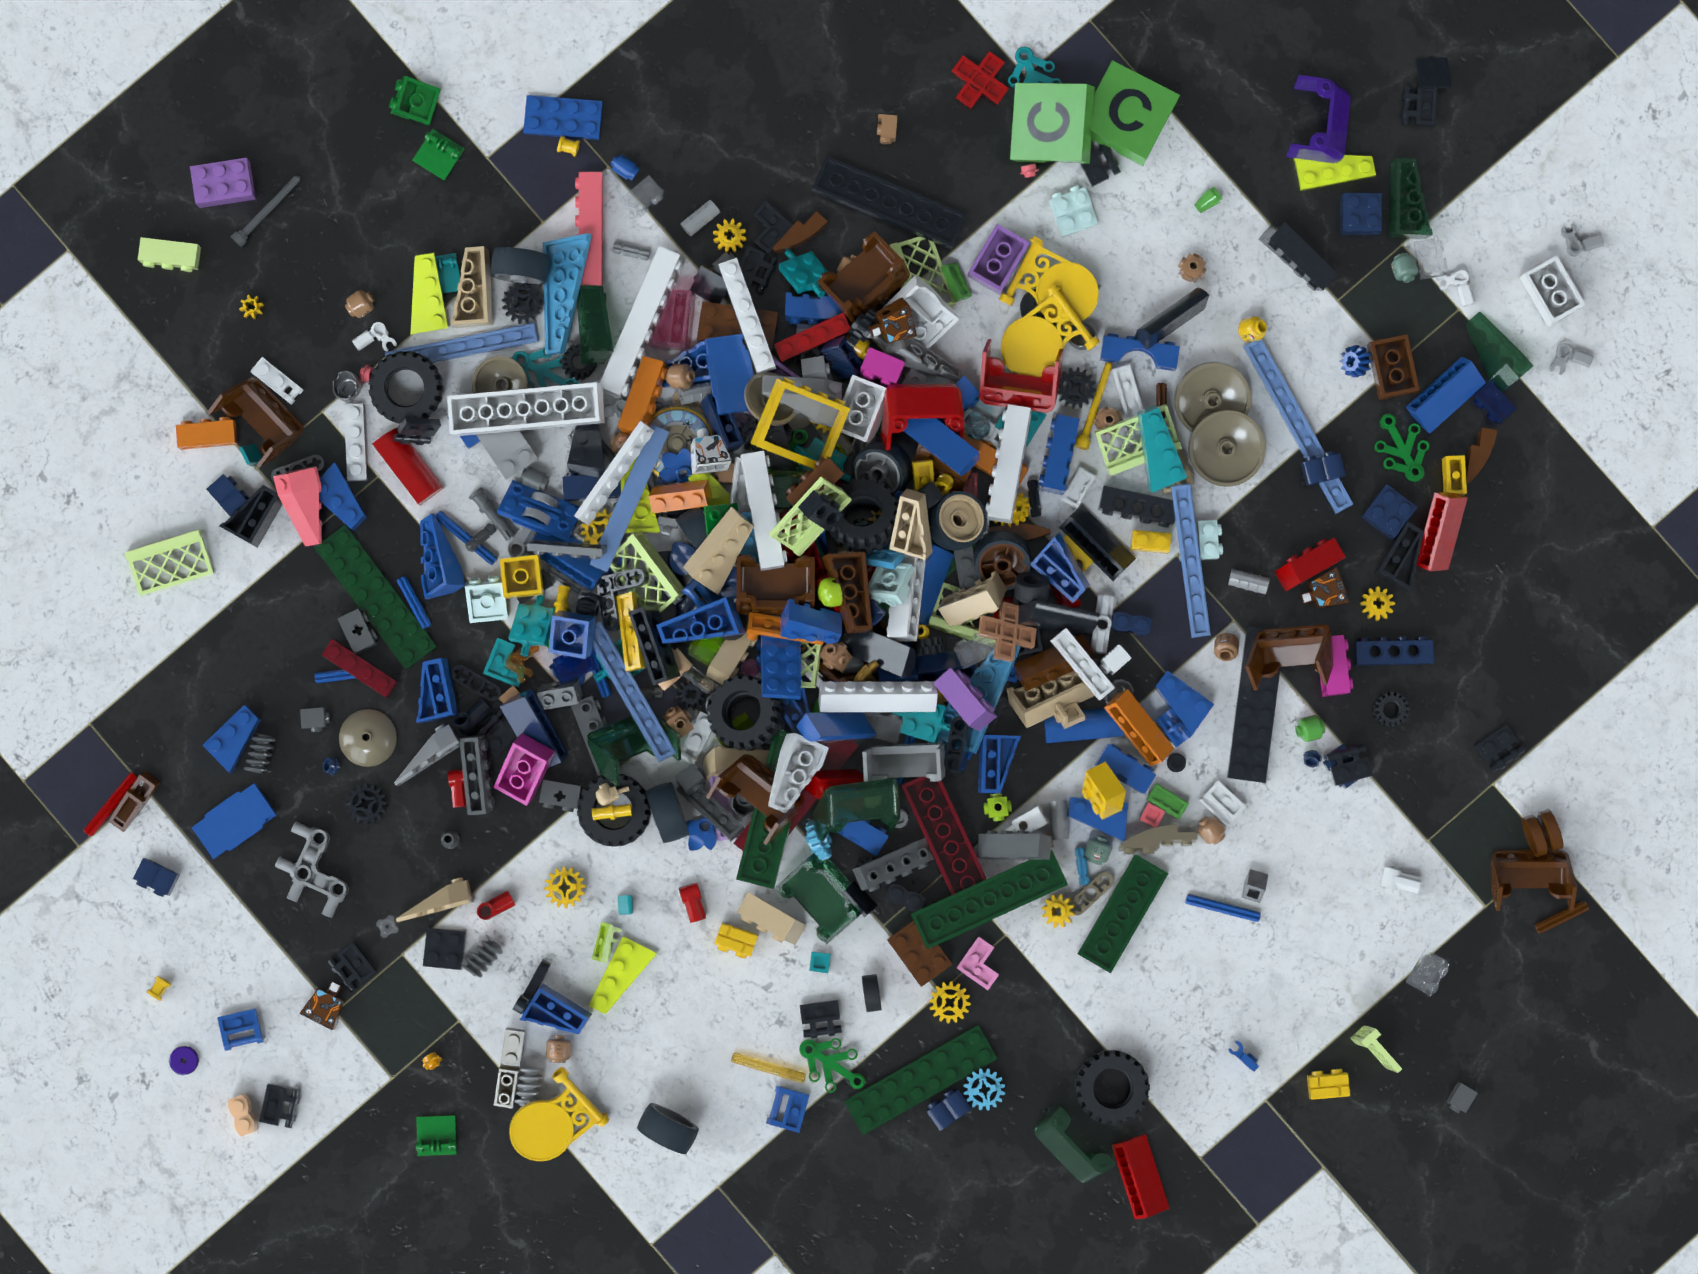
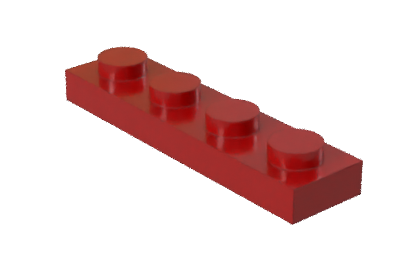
M841 313L775 343L774 347L781 362L848 332L850 326L844 313Z

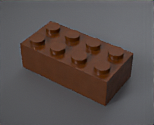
M702 301L697 333L698 343L707 338L743 334L733 306ZM755 309L769 350L773 353L778 312ZM743 339V344L745 345V348L748 350L745 339Z

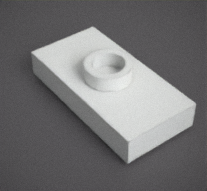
M1079 467L1061 501L1078 509L1096 475Z

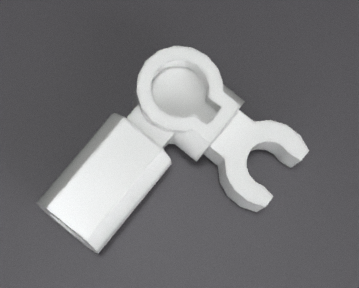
M1458 270L1448 277L1446 275L1437 277V281L1445 280L1446 285L1441 286L1440 290H1446L1449 285H1459L1457 289L1463 307L1475 304L1471 287L1467 284L1469 275L1465 270Z
M381 322L374 323L369 332L366 330L352 340L358 351L375 341V337L378 341H382V347L386 352L389 351L386 347L388 342H392L395 347L397 346L396 341L388 337L389 332Z

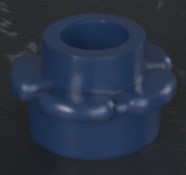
M1315 750L1306 751L1303 754L1304 764L1308 767H1317L1319 762L1322 761V756Z
M334 756L332 758L327 757L323 762V771L330 775L338 772L340 763L337 761V758Z

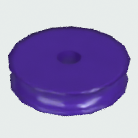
M187 1046L176 1048L169 1058V1065L172 1071L179 1075H188L194 1072L199 1062L196 1051ZM182 1058L186 1059V1063H182Z

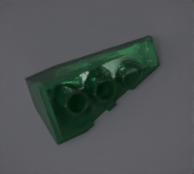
M1478 312L1465 324L1471 340L1477 349L1479 359L1485 368L1487 378L1500 394L1533 367V364L1481 312Z

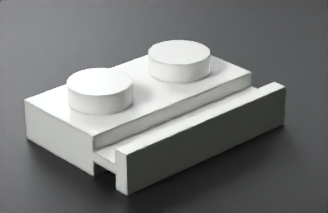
M1219 780L1199 800L1226 827L1246 808Z

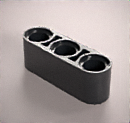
M961 716L955 717L951 722L944 759L945 768L955 774L962 773L966 768L973 730L965 722L964 729L959 731V724L964 721ZM961 740L962 745L956 750L955 744ZM957 759L958 766L953 769L952 762Z

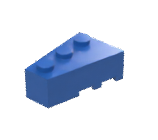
M786 292L785 320L789 321V324L797 325L801 324V322H808V324L817 325L843 313L829 296L820 298L810 297L809 294L792 296V293Z
M334 462L320 478L321 492H319V500L350 529L355 531L367 516L338 464Z
M789 599L781 614V637L805 639L809 642L817 640L833 644L838 643L842 635L841 613L824 608L815 610L810 608V604L804 603L801 606L795 604L793 599Z
M1169 671L1163 674L1154 687L1191 736L1214 706V703Z
M1069 797L1067 817L1122 842L1125 841L1128 803H1123L1122 811L1102 820L1099 814L1096 815L1089 800Z
M543 983L520 1020L580 1034L592 1013Z

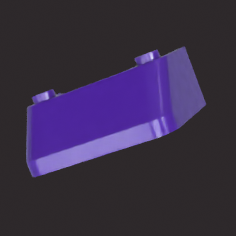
M1298 75L1294 89L1317 92L1320 97L1330 99L1327 134H1314L1310 139L1309 146L1290 144L1286 157L1339 163L1345 154L1351 96L1348 91L1330 79Z

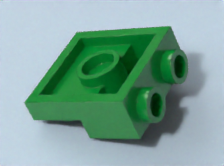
M403 76L401 80L398 79L395 85V90H397L396 97H392L389 108L392 109L391 114L430 125L441 89L408 76Z

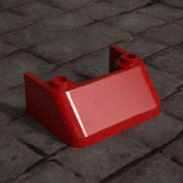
M988 339L982 353L980 400L987 405L1008 407L1009 404L1031 408V411L1051 412L1055 407L1058 395L1063 349H1059L1055 365L1046 366L1042 371L1041 377L1005 373L1004 362L997 357H990L992 339Z
M892 384L888 386L884 393L881 438L886 450H890L892 433L904 431L908 425V419L945 418V426L963 439L964 413L959 387L956 384Z

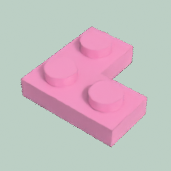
M978 936L956 968L986 990H989L999 974L983 964L994 947Z

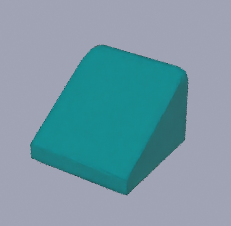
M255 444L241 446L239 449L247 465L251 467L262 459Z
M631 895L618 896L619 915L634 913L633 897Z

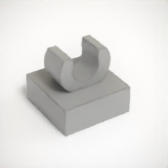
M659 516L658 525L663 526L662 536L670 537L671 529H678L676 519Z

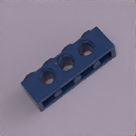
M1389 637L1378 638V641H1370V638H1359V642L1353 643L1354 666L1434 663L1433 640H1428V637H1416V640L1410 641L1409 637H1397V641H1389ZM1410 645L1417 648L1415 656L1410 655L1408 652ZM1372 646L1377 647L1379 650L1377 657L1370 654ZM1391 646H1395L1398 649L1396 656H1392L1389 653Z

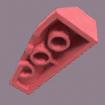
M317 467L288 471L273 476L278 496L304 545L321 544L322 521L319 519L321 482Z

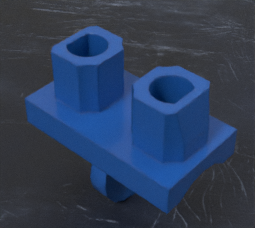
M1169 709L1156 719V722L1175 747H1178L1191 737L1172 709Z

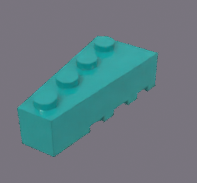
M1153 405L1137 412L1148 490L1153 493L1187 478L1159 407Z

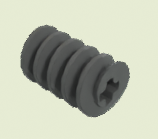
M255 733L258 736L251 737V740L256 742V744L249 745L254 751L247 753L252 759L245 761L250 767H244V770L263 774L262 772L269 771L264 765L271 763L266 757L273 755L268 749H274L270 742H275L276 739L271 736Z
M486 935L488 941L481 940L483 947L476 946L478 953L471 952L473 959L465 958L468 965L461 963V966L470 974L480 978L483 976L480 970L487 972L486 965H493L491 959H498L496 953H503L499 944L488 935Z

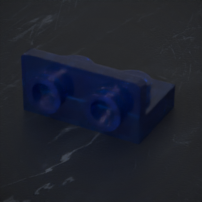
M1491 381L1473 396L1475 398L1473 402L1480 410L1484 408L1488 412L1486 416L1492 423L1498 422V424H1501L1504 419L1517 409Z
M561 655L552 660L553 663L549 666L550 670L554 669L561 685L597 669L591 656L583 659L571 656L564 658Z

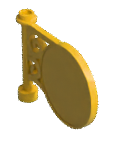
M1033 236L1032 239H1029L1032 244L1005 294L1001 293L998 300L1012 306L1015 301L1012 297L1016 289H1023L1029 292L1035 298L1037 304L1040 305L1049 298L1047 291L1057 284L1058 287L1062 288L1059 292L1080 321L1083 322L1093 313L1098 303L1099 288L1095 277L1082 265L1070 262L1043 248V240ZM1040 254H1045L1062 263L1050 267V261L1042 257L1038 260V264L1041 265L1042 261H1045L1046 265L1044 268H1039L1036 265V258ZM1029 273L1035 276L1033 284L1029 283V281H1032L1031 277L1025 278V285L1019 284L1024 274ZM1049 304L1040 310L1044 315L1045 310L1051 307L1056 309V314L1050 311L1049 316L1055 318L1058 315V309L1054 304ZM1066 321L1062 324L1074 325L1072 321Z
M1057 284L1047 291L1049 293L1048 299L1024 317L1014 321L1003 334L1001 355L1004 363L1013 373L1041 377L1042 371L1046 366L1055 365L1059 349L1064 350L1068 341L1079 334L1087 342L1084 346L1088 351L1101 343L1097 336L1092 337L1059 292L1062 288L1058 287ZM1049 304H1054L1058 309V315L1055 318L1049 316L1050 311L1056 314V309L1051 307L1045 310V318L1033 316ZM1066 321H1072L1077 330L1072 332V326L1067 324L1064 328L1068 329V331L1063 332L1061 326Z
M564 1067L558 1068L553 1073L552 1078L557 1083L562 1082L566 1089L553 1099L536 1100L527 1103L515 1113L511 1120L509 1128L511 1143L515 1150L527 1159L547 1161L556 1158L593 1125L596 1124L603 1127L609 1122L608 1114L606 1112L601 1113L568 1078L569 1072ZM572 1092L577 1101L572 1106H566V1101H568L569 1105L573 1104V1098L569 1096V1093ZM579 1113L587 1114L589 1116L588 1122L574 1133L573 1124L581 1126L586 1122L584 1114H580L581 1120H577L576 1115Z

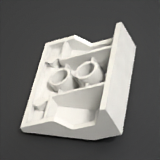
M915 275L884 306L886 307L899 298H903L910 305L917 336L913 338L928 349L959 320L957 314L937 292L918 275ZM875 317L873 320V322L876 324L878 323L877 317ZM882 335L874 337L887 349L889 342Z

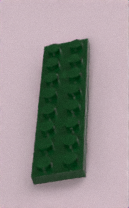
M346 525L315 547L316 551L361 611H365L370 623L406 670L437 648L436 644L420 626L418 620Z
M778 730L779 734L777 737L773 735L766 767L774 773L776 772L785 736L791 733ZM754 808L736 880L774 889L792 818L784 829L765 845L763 842L770 833L764 826L767 816L757 808Z
M1051 850L1050 860H1028L920 909L912 913L911 916L926 949H929L1063 888L1068 883L1053 850Z
M979 1025L846 1099L844 1103L862 1135L972 1074L973 1071L975 1072L995 1061L997 1057Z

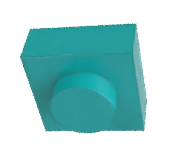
M811 952L809 971L828 973L831 954Z

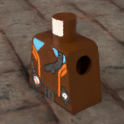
M899 298L877 311L878 323L869 327L873 338L882 335L889 343L917 336L910 305L903 298Z
M1334 568L1309 582L1310 591L1300 594L1304 605L1314 601L1317 609L1350 602L1338 568Z
M331 981L327 990L318 988L303 1007L300 1014L330 1030H335L344 1004V999L337 996L342 986Z

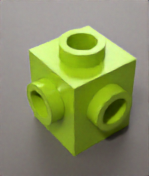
M1002 793L991 794V798L986 799L987 803H983L984 814H988V818H993V821L1005 820L1004 816H1009L1008 812H1012L1011 801L1007 800V797H1002ZM999 803L1002 806L1000 811L995 810V804Z

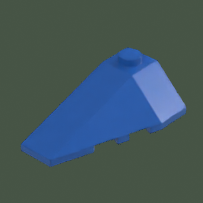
M704 341L665 362L668 369L674 364L690 365L695 372L693 384L710 381ZM666 380L663 381L662 388L671 387Z

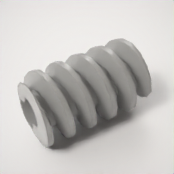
M535 1067L519 1069L520 1072L524 1073V1076L518 1077L523 1083L517 1084V1087L522 1089V1091L516 1092V1095L521 1098L516 1099L515 1103L524 1106L527 1103L539 1100L535 1095H539L541 1092L536 1088L541 1087L542 1084L537 1080L543 1079V1076L538 1072H542L544 1069Z

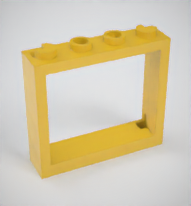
M785 377L783 381L776 379L751 444L815 469L816 466L814 464L817 462L816 460L764 440L785 388L839 410L820 458L822 456L824 458L827 456L831 457L850 408L845 406L846 402L837 398L832 401L828 399L829 395L820 391L817 394L812 393V388L803 384L797 387L794 385L795 381Z

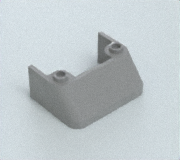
M946 743L870 746L862 752L864 783H868L873 780V783H884V779L898 777L930 778V781L933 782L942 781L946 774L944 766Z

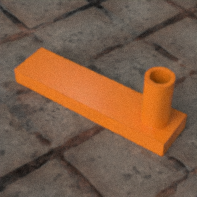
M749 612L746 632L749 640L755 641L759 635L788 639L780 636L781 617ZM788 639L817 645H823L824 641L817 640L809 642L805 639Z

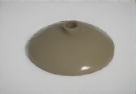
M493 356L484 360L476 368L472 377L473 394L528 389V378L525 370L517 361L506 356ZM502 381H505L506 383L505 388L501 387Z
M770 372L759 373L753 376L746 384L744 390L746 406L759 421L769 398L762 394V376H780L778 374ZM779 404L770 425L780 426L787 424L797 413L790 406Z
M363 709L351 714L344 721L339 733V743L342 752L351 762L364 767H372L385 762L392 755L397 744V732L388 716L377 710ZM365 734L370 736L368 741L363 740Z

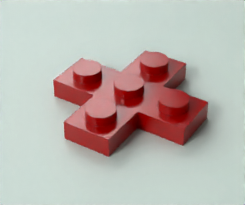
M990 51L979 66L965 56H962L952 70L953 74L966 82L956 96V99L972 109L983 94L998 105L1009 90L1007 86L995 79V76L1005 62Z

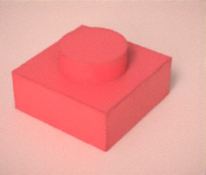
M1147 803L1139 820L1154 828L1158 827L1165 811Z

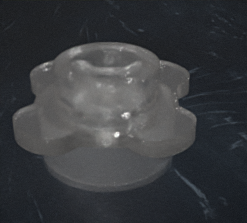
M387 916L386 919L378 920L376 923L383 938H387L389 934H395L399 930L393 916Z

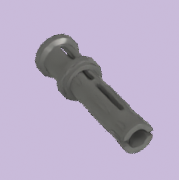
M482 487L469 496V499L477 504L480 508V513L482 512V514L485 513L505 540H509L510 537L506 531L512 537L516 533L502 516L497 514V510L493 506L494 501L485 495Z

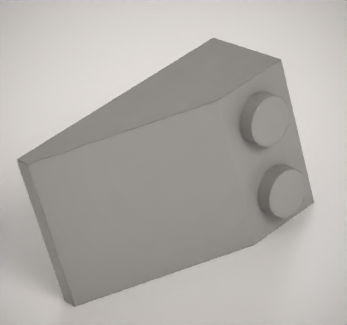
M520 431L476 434L506 480L538 459Z

